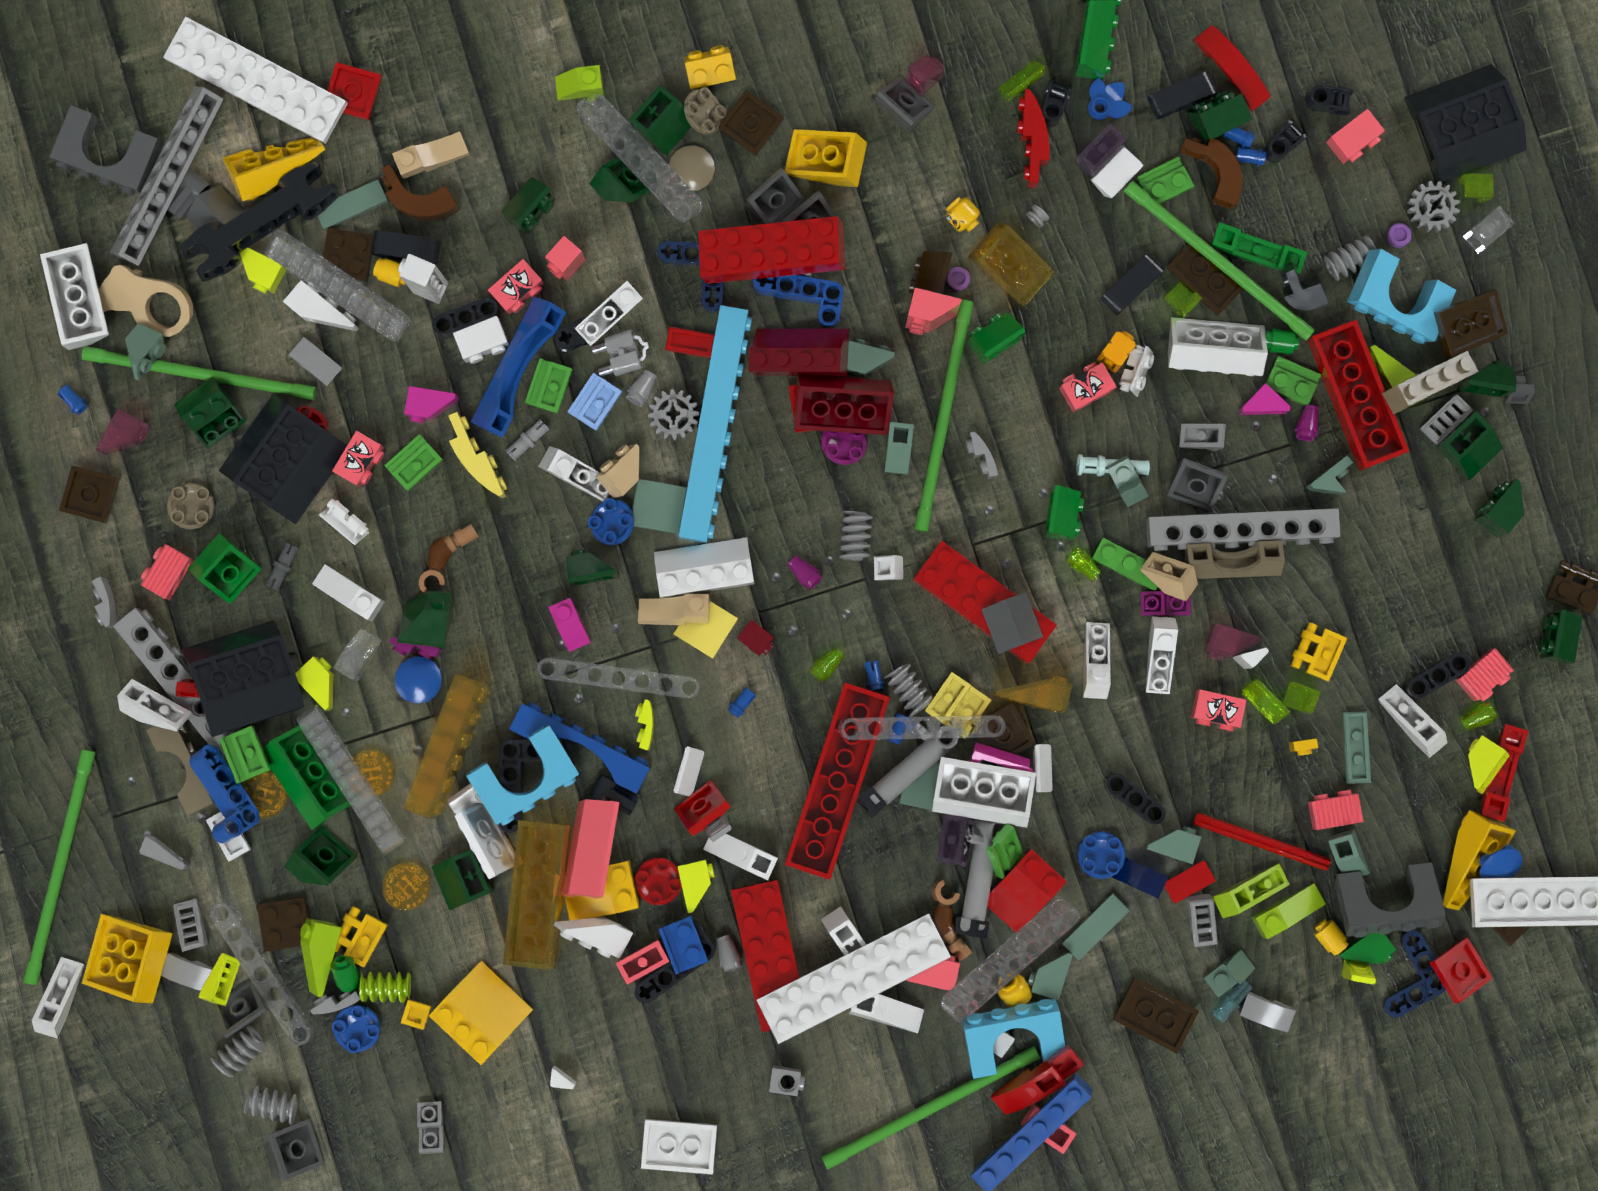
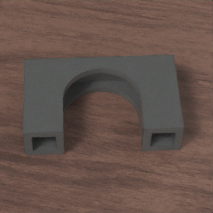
M70 105L49 156L56 162L55 166L69 171L70 168L77 170L79 176L91 179V176L99 179V183L110 188L114 184L121 187L120 191L134 196L135 193L140 194L157 161L163 143L158 138L136 130L127 153L121 161L112 166L95 165L89 157L88 146L99 119L90 112Z
M1432 862L1408 865L1405 878L1411 903L1405 909L1396 912L1381 910L1370 902L1366 894L1361 871L1337 874L1334 885L1346 935L1359 938L1371 933L1383 935L1395 930L1408 932L1419 927L1432 929L1442 925L1446 914Z

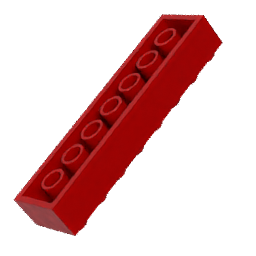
M844 683L787 855L786 866L828 880L831 879L890 697Z

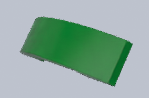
M1220 222L1217 225L1211 244L1213 247L1240 259L1285 272L1283 265L1293 262L1297 275L1301 274L1307 254L1306 251L1288 245L1280 246L1242 233L1241 229Z

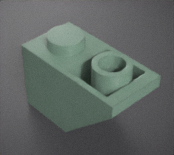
M138 323L125 338L134 379L139 381L144 374L150 371L156 359L163 355L165 345L162 333Z
M855 339L854 342L849 341L847 373L866 377L892 362L895 352H891V348L884 345H877V348L868 346V342L861 339Z
M890 422L885 472L908 475L914 424Z
M1355 829L1331 835L1328 842L1342 874L1361 871L1362 876L1370 874Z

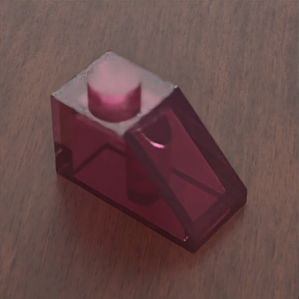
M926 54L908 67L907 81L924 96L943 77V65L937 58H931Z
M117 409L95 450L107 455L137 446L139 442L146 438L149 424Z
M1215 623L1212 624L1204 651L1210 653V658L1223 661V658H1230L1258 644L1261 641V637Z

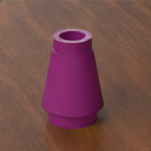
M1305 405L1294 430L1297 439L1311 442L1318 436V407Z
M795 556L788 563V567L804 588L813 589L823 577L819 569L798 556Z

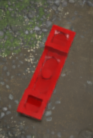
M1213 25L1193 40L1207 58L1211 57L1239 91L1238 93H1242L1246 105L1252 112L1271 97L1265 85L1244 56Z
M1504 724L1497 745L1506 750L1510 756L1483 793L1481 816L1505 822L1511 800L1509 799V794L1519 755L1523 754L1528 735L1527 730Z

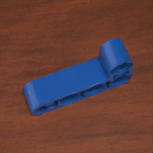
M790 275L767 278L768 283L761 287L758 281H762V278L753 279V287L758 294L819 304V324L825 329H833L838 325L843 301V288L839 283ZM774 279H777L776 290L773 289ZM789 281L793 284V288L790 291H783L780 288L781 283ZM812 285L816 288V292L813 295H806L803 292L804 287ZM830 289H835L840 295L836 299H830L826 293ZM826 312H832L836 318L832 322H826L822 316Z
M206 745L193 753L189 760L190 766L225 817V819L213 827L212 835L217 842L221 844L228 843L259 822L260 813L242 785L236 783L231 768L216 747Z

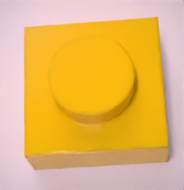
M1317 739L1289 742L1290 752L1297 751L1298 756L1312 754L1311 749L1318 748Z
M408 999L401 1023L424 1030L432 1006Z

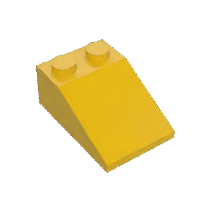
M794 129L785 172L788 176L830 185L858 187L867 142L857 133Z
M630 860L609 865L604 896L602 898L594 899L579 895L573 897L564 896L570 920L596 918L640 907ZM565 875L560 876L562 888L564 886Z

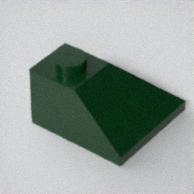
M629 151L602 165L589 183L605 201L631 203L661 185Z
M1492 361L1458 385L1457 391L1504 398L1516 391L1514 369L1511 366H1506V362Z
M585 550L572 551L571 556L566 557L568 582L572 586L619 578V574L614 568L591 553H585Z
M427 591L406 603L397 643L445 648L453 614L452 593Z
M321 826L292 853L284 867L303 883L328 886L358 856L324 826Z

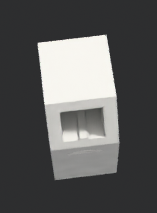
M301 280L283 301L305 321L353 331L359 329L354 324L356 322L355 318L346 311L344 314L340 313L336 309L339 305L328 296L326 299H323L318 294L321 290L311 282L305 284Z
M626 281L585 318L575 330L591 346L643 298Z
M549 446L538 467L601 501L606 500L610 496L608 491L595 477L599 473L598 471L560 449Z
M1152 616L1148 646L1146 693L1170 694L1178 635L1176 618Z
M1086 622L1083 698L1107 699L1111 685L1110 623Z
M728 834L723 835L714 842L708 838L703 849L766 880L769 879L778 857Z
M606 917L554 923V926L561 930L559 935L570 941L576 938L579 940L578 943L590 950L592 946L598 948L597 952L607 958H610L611 955L620 958L633 934L623 925Z
M880 994L851 1007L849 1014L915 1033L919 1031L924 1013L923 1009Z

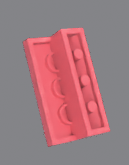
M589 799L578 802L562 892L563 896L573 897L579 895L594 899L604 896L619 802Z

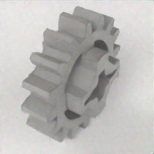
M1429 181L1426 187L1423 184L1417 187L1418 191L1414 190L1411 193L1413 199H1409L1407 204L1412 206L1407 213L1414 214L1410 221L1415 222L1417 220L1419 222L1417 225L1418 229L1426 226L1425 230L1427 233L1432 228H1434L1435 233H1438L1441 227L1447 229L1449 223L1456 221L1453 215H1457L1460 212L1459 209L1455 208L1460 203V200L1453 199L1457 194L1456 191L1450 193L1448 191L1450 185L1443 188L1441 187V181H1438L1435 186L1432 181ZM1434 192V193H1437V195H1432V196H1431V195L1426 194V193ZM1438 200L1435 210L1429 214L1432 203ZM1437 218L1440 221H1430V219Z
M671 389L670 395L662 391L663 398L659 399L655 396L654 400L657 404L649 405V408L654 411L648 414V418L654 419L650 426L651 428L658 427L655 433L659 435L663 432L665 440L668 439L669 435L673 437L674 441L677 440V435H681L685 439L686 431L693 433L691 425H698V421L694 417L699 416V412L693 411L697 407V403L690 404L692 396L688 395L684 398L682 390L678 395L675 394L674 389ZM677 400L683 402L688 409H682L678 406ZM668 401V406L664 410H659ZM673 405L677 414H680L676 416L675 425H673L671 417L667 416L672 413ZM688 420L686 425L679 429V425L682 423V421ZM659 421H666L670 425V430L664 428Z

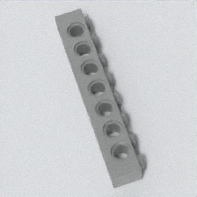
M194 86L110 251L111 254L130 264L139 266L223 98L204 87Z
M1339 509L1163 516L1146 519L1147 547H1154V551H1168L1170 546H1177L1178 550H1186L1187 544L1211 543L1214 548H1216L1215 544H1225V548H1238L1239 543H1248V547H1252L1258 541L1282 540L1283 546L1286 545V541H1295L1296 545L1310 544V540H1319V544L1334 543V539L1340 537ZM1310 521L1318 524L1319 531L1317 533H1312L1309 530ZM1287 522L1294 524V534L1286 532L1285 524ZM1263 523L1271 526V535L1267 536L1262 533L1261 526ZM1240 524L1248 528V535L1246 537L1239 535L1237 531ZM1216 525L1224 528L1225 535L1223 538H1219L1214 534V527ZM1195 526L1201 530V537L1199 539L1191 536V527ZM1168 528L1176 529L1178 533L1176 540H1171L1167 537L1166 531Z
M134 608L113 627L176 704L191 711V716L188 720L209 745H213L219 750L229 765L219 739L238 732L242 728L211 737L204 714L198 711L200 699L176 696L177 682H182L183 679H192L187 665L181 659L183 654L176 646H170L166 641L169 637L160 627L157 629L153 625L152 621L154 619L147 610L144 609L142 611L141 609ZM146 628L148 630V637L142 641L139 638V632ZM161 646L163 655L161 658L156 659L154 650L156 647ZM173 664L178 668V673L175 677H171L168 672Z

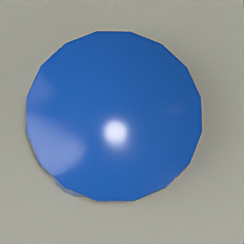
M607 498L595 508L588 520V526L592 529L595 538L601 543L612 546L625 541L633 530V512L628 504L623 501Z
M419 656L408 658L401 663L396 671V690L402 698L409 702L418 704L429 702L437 695L441 688V670L428 658Z
M1104 831L1094 832L1085 837L1081 842L1078 850V861L1083 871L1091 877L1098 879L1110 878L1123 867L1125 850L1121 841L1113 834Z
M1505 845L1501 850L1491 855L1486 854L1482 856L1479 860L1481 865L1479 877L1513 878L1522 866L1523 858L1521 853L1512 845Z
M350 1005L342 1009L332 1024V1030L337 1042L350 1053L363 1052L371 1048L377 1042L381 1032L380 1021L377 1015L369 1007L363 1005Z

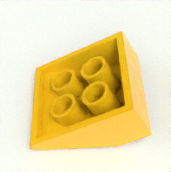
M101 914L82 984L132 1002L154 1003L172 933Z
M480 961L432 1011L429 1017L472 1058L482 1065L534 1009L483 961Z

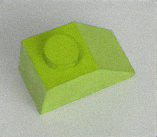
M600 65L578 67L555 76L558 101L604 95Z

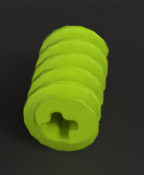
M372 972L368 973L367 978H364L362 973L359 989L360 999L362 1002H366L368 997H370L371 1002H376L379 996L381 1002H386L389 997L390 1002L395 1003L398 997L400 1003H404L407 996L408 999L410 998L411 975L407 973L405 979H402L401 973L398 972L396 978L393 979L391 972H388L386 979H383L382 973L378 972L376 979H374Z

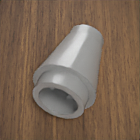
M644 370L643 374L627 390L626 398L631 403L642 407L644 403H647L657 377L652 372Z
M730 935L716 939L720 967H723L724 972L742 967L741 960L743 958Z

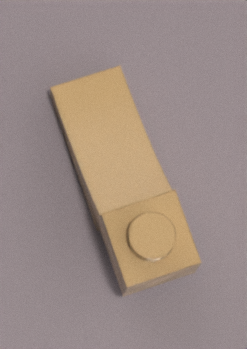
M460 132L428 143L412 145L392 153L403 179L423 171H432L470 155Z
M685 594L684 596L671 598L639 599L638 624L686 626V622L709 623V594Z

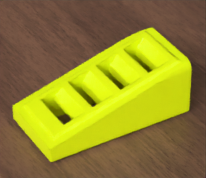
M221 953L198 998L226 1006L241 960ZM226 963L230 964L229 968L225 967Z
M1344 959L1341 975L1343 978L1356 982L1375 984L1376 978L1367 962Z

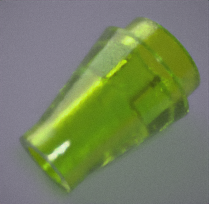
M1077 547L1066 559L1069 563L1068 567L1091 581L1095 580L1101 573V570L1098 569L1085 549L1081 550Z
M837 648L832 649L829 653L812 663L811 673L821 682H824L826 679L829 680L839 663L844 659V655Z
M1487 701L1479 703L1460 721L1466 731H1469L1473 728L1493 723V720L1498 718L1490 702Z

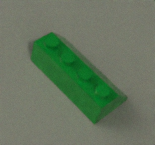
M1087 0L1075 71L1076 77L1095 80L1100 78L1103 80L1104 75L1109 74L1111 60L1107 59L1108 52L1113 51L1115 37H1111L1112 28L1116 29L1119 17L1118 14H1115V8L1120 6L1121 0Z
M307 722L276 737L263 748L270 769L311 830L328 822L359 800Z

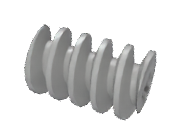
M1366 235L1362 237L1361 241L1359 239L1355 240L1353 245L1349 243L1344 248H1337L1336 253L1331 251L1327 256L1324 255L1327 270L1336 281L1340 280L1339 273H1342L1344 277H1348L1347 269L1356 273V265L1362 268L1368 251L1375 250L1376 247Z
M844 511L845 514L850 515L843 518V522L849 526L842 527V531L848 535L841 537V541L847 543V545L841 546L840 550L847 554L841 555L840 559L862 561L863 558L870 556L863 549L870 547V544L864 542V539L871 538V535L865 533V530L872 528L866 521L873 519V516L864 512Z
M905 664L884 677V679L892 678L888 685H897L893 693H902L899 701H908L904 709H913L909 715L912 717L929 705L932 695L924 696L927 688H918L922 682L921 679L913 681L917 673L915 671L908 673L907 671L911 665Z
M249 1025L246 1026L249 1031L248 1034L243 1031L239 1032L241 1040L236 1037L232 1038L234 1046L228 1043L225 1044L226 1053L220 1049L217 1051L219 1059L214 1056L210 1057L213 1065L228 1077H234L236 1071H241L244 1068L243 1064L248 1065L251 1062L250 1058H256L258 1052L265 1050V1044L261 1036Z
M256 1085L254 1090L250 1091L247 1096L244 1114L247 1115L251 1111L252 1116L257 1117L261 1112L263 1119H266L270 1114L272 1121H276L280 1116L281 1123H285L289 1118V1123L292 1125L298 1107L296 1094H293L291 1099L288 1100L287 1092H284L281 1098H279L278 1090H274L270 1096L267 1087L262 1093H259V1086Z

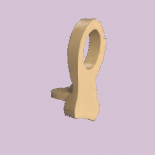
M126 265L114 266L98 289L104 312L109 310L130 311L137 324L139 323L160 332L164 337H170L183 331L193 316V303L189 294L180 285L169 281L142 277V270H131ZM155 293H168L178 301L181 316L175 326H163L153 318L150 312V301Z

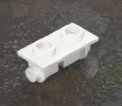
M1139 345L1135 346L1127 361V365L1134 367L1133 371L1124 369L1119 385H1121L1120 390L1129 392L1130 389L1137 397L1140 390L1142 391L1145 387L1147 370L1152 367L1154 362V353L1148 346H1145V349Z
M331 499L327 504V508L319 516L351 543L356 545L369 534V529L366 527L367 524L363 523L354 514L349 516V510L339 500Z

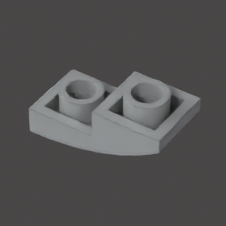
M304 337L288 354L325 386L342 369Z
M971 432L969 439L966 440L968 453H973V458L983 457V460L980 461L982 474H987V479L997 478V467L988 447L976 432Z
M98 577L92 581L95 586L92 590L99 601L102 600V602L94 606L97 611L95 617L101 626L104 625L106 628L112 629L113 625L116 624V607L113 593L107 579Z
M167 953L161 976L201 991L213 968L198 960L190 961L175 953Z
M360 990L354 993L353 991L344 993L339 997L341 1002L338 1001L335 995L329 998L327 995H324L314 1002L316 1007L310 1011L312 1014H325L344 1009L361 1000Z
M1249 992L1240 1016L1277 1030L1289 1032L1297 1010L1276 1000L1272 1002Z
M442 1102L417 1103L419 1153H444Z

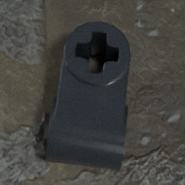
M1050 78L1042 107L1047 127H1054L1059 124L1073 85L1069 84L1066 86L1056 83L1054 79ZM1054 110L1058 116L1049 117L1046 111Z
M1317 85L1306 95L1305 103L1313 111L1327 112L1340 116L1349 115L1351 111L1349 109L1350 96L1353 95V90L1347 87ZM1314 93L1320 94L1323 102L1316 101Z
M1293 118L1279 130L1277 135L1265 147L1264 151H1266L1267 161L1271 163L1280 162L1309 135L1307 132L1303 133L1294 124L1295 120ZM1272 146H1278L1282 153L1276 154L1273 152Z
M588 316L582 317L574 323L557 330L555 333V344L558 350L570 352L581 346L588 345L575 330ZM565 335L566 338H570L569 344L562 341V336Z

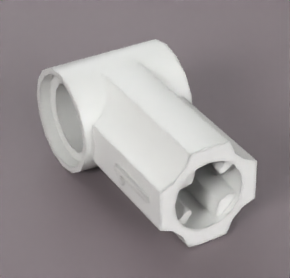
M471 783L447 799L448 804L456 815L479 803H483Z

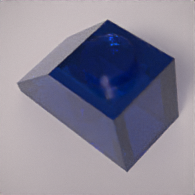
M1125 858L1123 867L1111 878L1159 899L1168 876Z

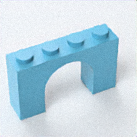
M1382 249L1369 250L1347 302L1354 305L1356 311L1373 315L1375 321L1382 324H1390L1393 326L1392 329L1394 331L1412 336L1411 340L1424 344L1425 342L1435 341L1439 330L1434 312L1450 306L1456 289L1439 280L1425 281L1415 306L1408 313L1403 314L1393 306L1389 297V285L1400 259Z
M549 724L527 736L543 764L542 777L533 789L523 793H514L506 790L498 782L487 762L466 773L468 780L496 825L500 823L502 825L508 824L515 819L513 815L521 810L523 813L529 811L536 806L535 801L540 798L546 800L556 794V788L561 785L565 788L576 781L575 777L579 773Z
M1043 999L1036 1003L1018 1004L1011 1008H998L991 1012L972 1013L961 1017L973 1079L997 1074L993 1047L997 1038L1010 1029L1024 1028L1036 1034L1043 1062L1065 1047L1060 1010L1056 999Z

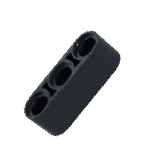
M1209 71L1161 89L1149 95L1147 100L1156 120L1189 108L1195 103L1208 100L1214 94H1218V91Z
M374 230L370 254L376 257L400 261L403 258L407 259L408 254H411L437 265L441 241L427 237Z
M1147 253L1100 299L1117 316L1159 277L1165 268L1150 253Z
M483 298L439 314L434 318L432 327L439 337L444 339L454 337V332L495 316L499 318L500 308L492 298ZM493 305L494 312L491 315H484L483 309L485 306ZM470 313L472 314V320L466 324L461 323L462 315ZM444 321L450 322V328L447 331H439L440 323Z
M1464 653L1450 654L1409 678L1403 685V691L1411 699L1423 698L1467 672L1470 668V659ZM1455 657L1461 661V668L1459 670H1456L1452 665ZM1435 669L1441 673V680L1439 682H1435L1432 678V673ZM1415 681L1421 685V691L1418 695L1412 691V684Z
M1110 774L1105 778V790L1142 820L1156 825L1164 821L1166 817L1165 808L1125 776ZM1115 777L1119 778L1122 783L1118 791H1114L1110 787V781ZM1133 792L1140 795V802L1136 806L1131 805L1129 802V796ZM1151 807H1156L1159 810V817L1156 820H1151L1148 817V811Z

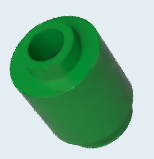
M1273 328L1271 331H1265L1269 352L1292 354L1294 350L1298 349L1299 336H1295L1294 331Z
M346 955L336 957L330 965L336 986L342 992L354 991L358 988L360 980L354 959Z

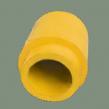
M379 258L377 260L373 276H376L382 282L398 288L402 284L406 285L399 276L398 268L400 263L388 258Z
M1324 919L1314 927L1316 929L1314 936L1328 953L1331 952L1335 956L1349 945L1346 941L1347 937L1333 920L1327 921Z

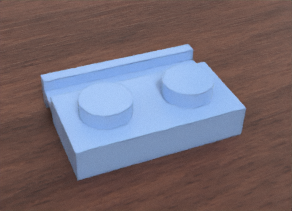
M593 373L568 410V413L597 431L623 392Z

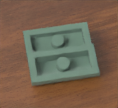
M639 479L636 483L632 505L633 527L679 534L687 488Z
M935 763L901 793L899 803L932 810L940 763Z

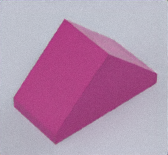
M1265 383L1239 410V415L1287 414L1290 411V405Z

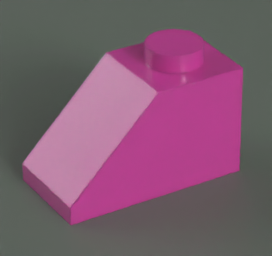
M409 386L404 414L410 417L411 422L424 423V420L431 421L457 403L459 397L455 393Z
M571 598L548 607L569 652L591 643Z

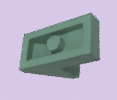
M1128 456L1106 466L1127 507L1149 497Z
M1345 456L1306 486L1309 491L1337 495L1346 493L1335 477L1340 479L1350 471L1348 466L1353 462L1348 456Z
M1239 949L1206 974L1203 979L1215 995L1220 997L1237 983H1243L1254 971L1255 967L1244 952Z

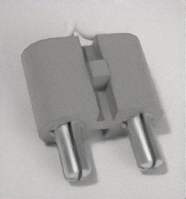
M632 329L605 337L604 343L592 346L594 354L606 350L610 354L609 360L611 365L599 368L598 374L604 376L614 373L616 377L642 369L644 367L643 360L646 357V350L649 349L648 342H643L641 337L635 335ZM637 339L641 345L645 346L642 350V357L638 351Z

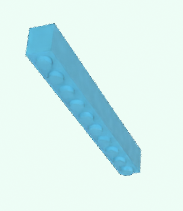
M720 305L679 539L706 544L708 543V538L713 539L715 525L711 524L712 515L717 516L719 502L715 501L716 493L721 492L723 478H719L721 469L726 468L727 455L723 454L725 446L730 445L732 432H728L729 423H734L736 409H732L733 400H738L740 386H736L737 377H742L744 363H740L741 354H746L748 340H744L745 332L750 331L752 317H748L749 312L745 309Z

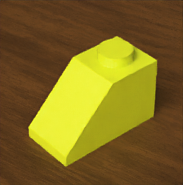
M250 248L240 252L248 279L254 284L253 288L264 294L267 291L274 294L287 269L282 264Z
M312 657L295 674L298 683L325 711H330L333 708L334 674L330 671L332 666L323 657L320 659Z
M1481 736L1479 740L1475 739L1470 745L1468 757L1474 787L1479 793L1483 794L1510 755L1497 744Z
M706 859L678 866L688 913H692L712 883L711 878L715 877L712 863L707 864Z

